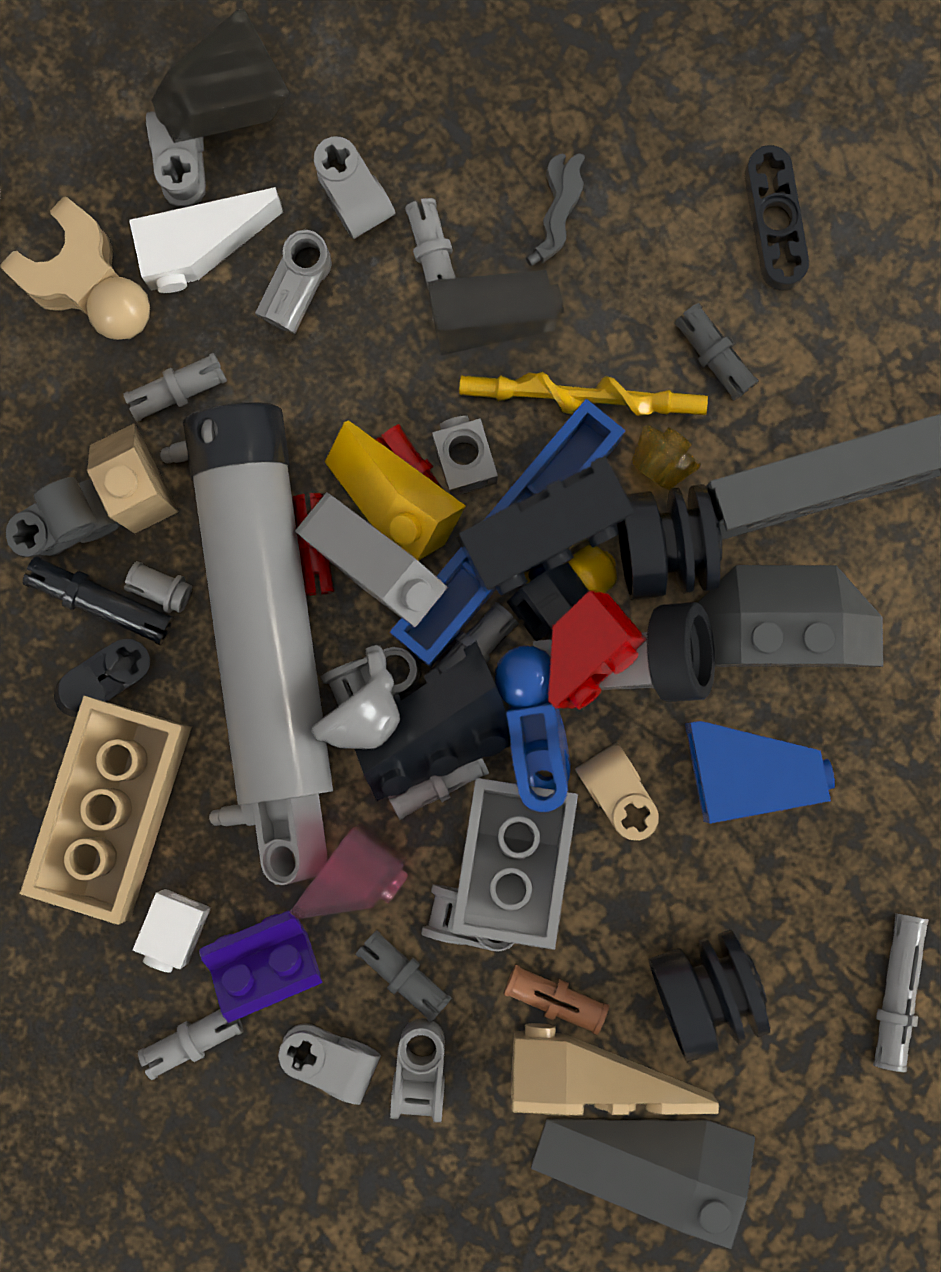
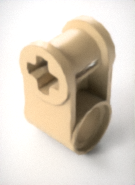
M617 742L575 768V771L597 806L602 807L608 819L621 836L629 840H642L648 838L656 830L659 821L657 808L641 784V778ZM631 803L636 809L642 807L647 809L648 815L643 818L646 827L643 830L638 831L634 826L624 828L621 821L627 816L624 807Z

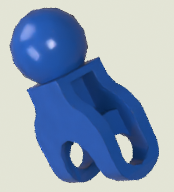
M519 646L509 650L499 659L495 669L494 682L500 697L509 705L506 713L510 730L513 765L520 797L523 803L531 810L549 812L561 806L567 796L568 780L571 772L567 738L559 708H554L549 702L551 656L546 651L535 646ZM538 771H549L553 776H542ZM531 787L554 790V792L548 796H541L535 793Z

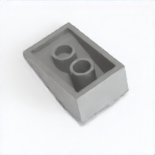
M476 778L451 933L555 950L578 794L567 792L566 799L561 806L549 812H538L531 810L523 803L517 784ZM531 787L535 793L541 796H548L554 792V790Z

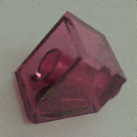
M358 824L351 829L289 913L300 919L372 908L379 898L389 903L409 876L401 869L408 859L362 824Z

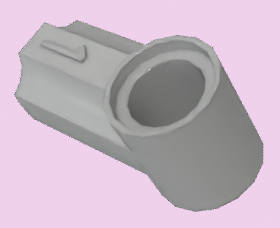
M300 230L288 237L284 243L283 257L255 312L258 317L283 331L292 334L296 333L320 282L330 272L332 265L331 255L320 235L314 231ZM307 247L319 250V260L312 267L302 268L295 264L296 255L300 250Z

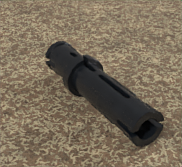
M35 556L26 569L32 571L31 575L24 574L23 585L33 587L62 600L63 607L70 610L78 607L150 639L160 646L169 633L166 628L172 626L173 616L163 614L89 581V575L81 571L73 574Z

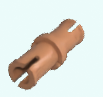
M518 965L514 966L503 993L507 997L511 996L545 1011L544 1017L550 1020L558 1017L587 1029L595 1035H598L609 1009L608 1004L600 1003L569 989L568 982L558 979L555 983L526 971ZM535 991H540V992H542V993H544V994H546V995H549V996L553 997L554 999L548 998V997H546V996H544V995H542V994H539V993H537V992H535ZM559 1001L565 1002V1003H567V1004H570V1005L576 1007V1009H574V1008H572V1007H569V1006H567V1005H565V1004H562V1003H560Z

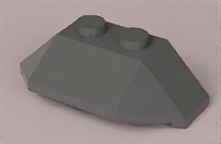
M736 565L720 580L719 588L710 590L698 602L705 609L711 624L715 646V667H883V617L837 565Z

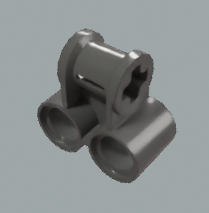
M67 477L43 487L34 494L36 503L15 514L9 520L6 527V539L12 551L20 556L32 557L38 554L54 556L78 542L86 543L99 539L119 528L121 524L109 517L91 479L78 483L75 477Z

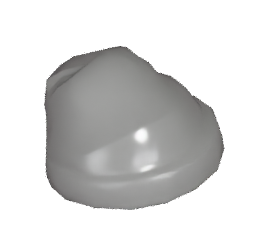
M374 645L366 648V657L371 676L369 682L338 708L312 726L311 731L318 741H326L338 748L374 749L382 745L395 731L400 718L397 706L391 695L394 681L386 670V658L380 646Z

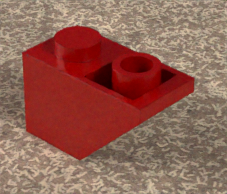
M589 590L553 625L549 702L554 708L574 709L576 707L577 709H582L590 704L602 691L599 685L612 672L619 674L631 666L639 656L636 650L647 640L609 594Z

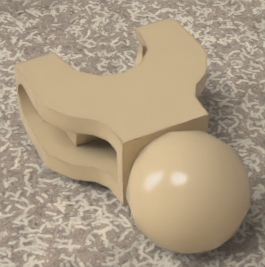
M62 197L50 210L51 215L58 220L65 230V244L59 255L47 262H34L21 255L18 251H12L0 264V268L41 307L54 311L70 308L80 309L88 315L90 323L95 330L107 338L114 340L131 339L143 331L149 320L150 305L147 294L139 284L130 279L119 277L111 265L113 251L109 237L100 229L98 223L89 214L67 197Z

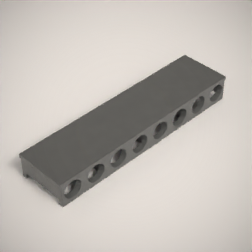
M941 414L710 481L706 488L712 501L713 510L716 512L719 520L722 540L940 477Z

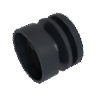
M700 484L692 485L689 488L688 509L679 487L671 488L668 493L667 512L660 513L656 499L651 491L626 494L635 513L617 524V529L620 533L618 540L621 562L630 600L665 596L668 573L675 572L677 582L683 594L694 591L695 569L703 591L719 588L722 537L716 512L713 510L712 501L706 486Z
M732 930L718 933V941L723 956L719 959L707 938L699 940V954L702 965L694 968L681 948L648 959L666 1016L679 1049L687 1063L719 1052L716 1027L725 1024L728 1032L738 1045L745 1043L746 1036L741 1018L745 1016L757 1037L770 1033L771 1028L766 1007L767 999L761 979L750 955L741 947Z

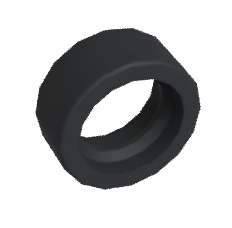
M696 602L659 605L651 614L647 632V659L654 689L661 700L667 702L704 700L711 692L715 674L713 632L705 609Z

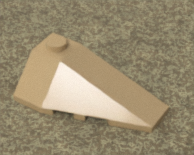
M529 1023L525 1024V1031H514L511 1075L512 1112L583 1115L584 1104H594L595 1108L608 1111L612 1115H629L630 1111L636 1110V1104H646L647 1111L657 1114H718L719 1103L712 1093L569 1035L555 1033L556 1026Z

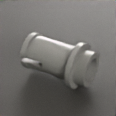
M136 561L127 574L124 590L163 605L164 612L171 613L175 610L181 613L190 599L192 585L185 583L186 579L184 576L178 575L176 578H173Z

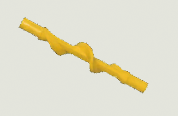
M529 372L516 380L502 375L498 378L461 375L459 385L460 395L496 398L497 401L510 399L514 396L555 399L562 411L573 415L586 398L593 404L627 405L636 416L649 415L653 412L668 415L670 412L706 415L708 396L672 393L671 390L657 393L627 391L614 378L609 376L602 378L595 389L559 386L554 384L544 372Z

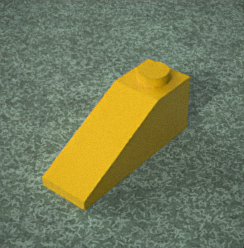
M348 420L343 423L325 463L370 524L418 561L445 545L466 505Z

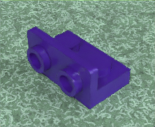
M291 910L282 914L268 916L261 923L235 934L221 936L214 943L199 949L201 960L211 972L221 1014L228 1023L323 983L308 933Z

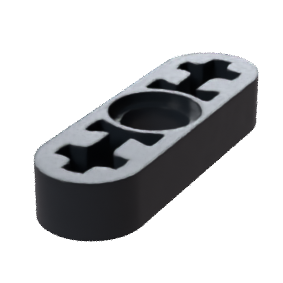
M766 145L758 148L751 155L745 169V182L762 277L770 287L785 291L796 287L802 281L809 268V256L791 158L782 148ZM763 161H769L771 168H779L780 171L777 172L773 180L774 193L761 199L760 196L766 195L769 185L766 174H758L757 171L760 170ZM779 206L789 214L790 224L783 230H773L765 224L763 212L769 207ZM793 238V241H788L784 247L787 262H796L797 265L788 277L784 276L782 269H774L773 265L780 258L779 243Z

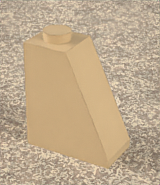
M135 424L90 445L87 472L111 519L135 534L179 512Z

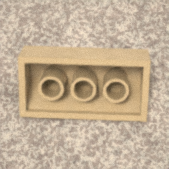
M83 696L20 894L117 925L130 920L192 727Z

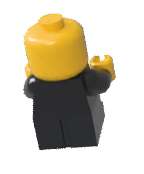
M588 545L575 552L573 559L546 572L543 564H540L524 573L528 582L507 603L519 620L522 619L524 621V627L535 641H539L553 631V625L589 590L605 593L614 586L617 580L616 563L609 552L603 551L597 546L592 548L591 545Z

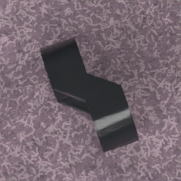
M121 639L100 650L82 664L68 671L57 682L54 689V700L57 707L64 714L77 717L83 696L108 702L135 685L146 675L149 669L150 657L147 649L140 642L133 639ZM104 674L106 678L99 682L97 678Z

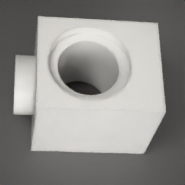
M167 889L156 892L133 951L145 955L143 963L157 970L170 973L173 967L182 969L189 964L211 907Z

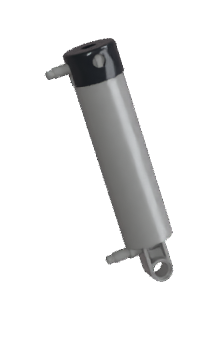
M259 402L220 405L194 412L186 417L183 421L186 441L171 444L170 447L163 448L160 452V458L166 464L188 460L190 477L194 481L238 805L224 806L221 809L213 810L209 815V820L214 826L255 825L263 873L274 884L286 885L319 876L324 870L327 863V849L319 793L333 791L326 741H318L311 731L312 726L320 721L323 715L298 537L295 532L296 523L288 473L290 462L283 412L280 407L270 403ZM293 853H294V856H295V859H296V865L294 864V861H293Z

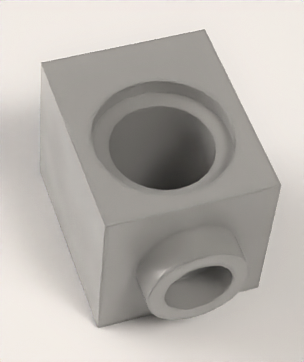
M459 416L440 423L441 430L432 432L449 494L454 497L497 484L498 475L481 419L469 421L468 416ZM469 443L476 448L478 456L468 465H459L450 458L451 449L456 444Z

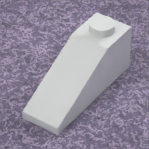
M276 188L129 220L141 277L150 290L158 289L160 293H173L185 289L187 282L202 278L282 214V205Z

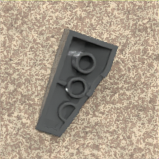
M546 1118L531 1169L677 1231L731 1249L748 1198L755 1136L706 1118H688V1120H659L658 1118H641V1120Z

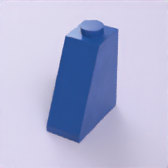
M703 721L685 724L704 822L711 824L831 801L829 789L835 788L834 773L829 759L823 760L820 750Z

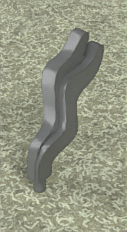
M581 153L570 158L566 165H564L565 154H558L548 164L546 178L553 193L554 201L543 220L542 229L546 240L534 248V253L526 258L529 266H533L539 261L544 263L561 250L565 244V222L579 200L584 185L579 171L585 159Z

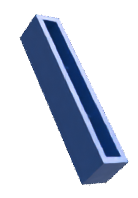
M586 398L485 519L516 502L519 503L545 490L546 486L561 478L564 480L591 466L590 462L603 455L607 458L621 442L626 430ZM462 547L436 576L448 588L418 625L414 627L401 618L390 631L396 640L430 668L497 590L495 587L486 593L484 592Z

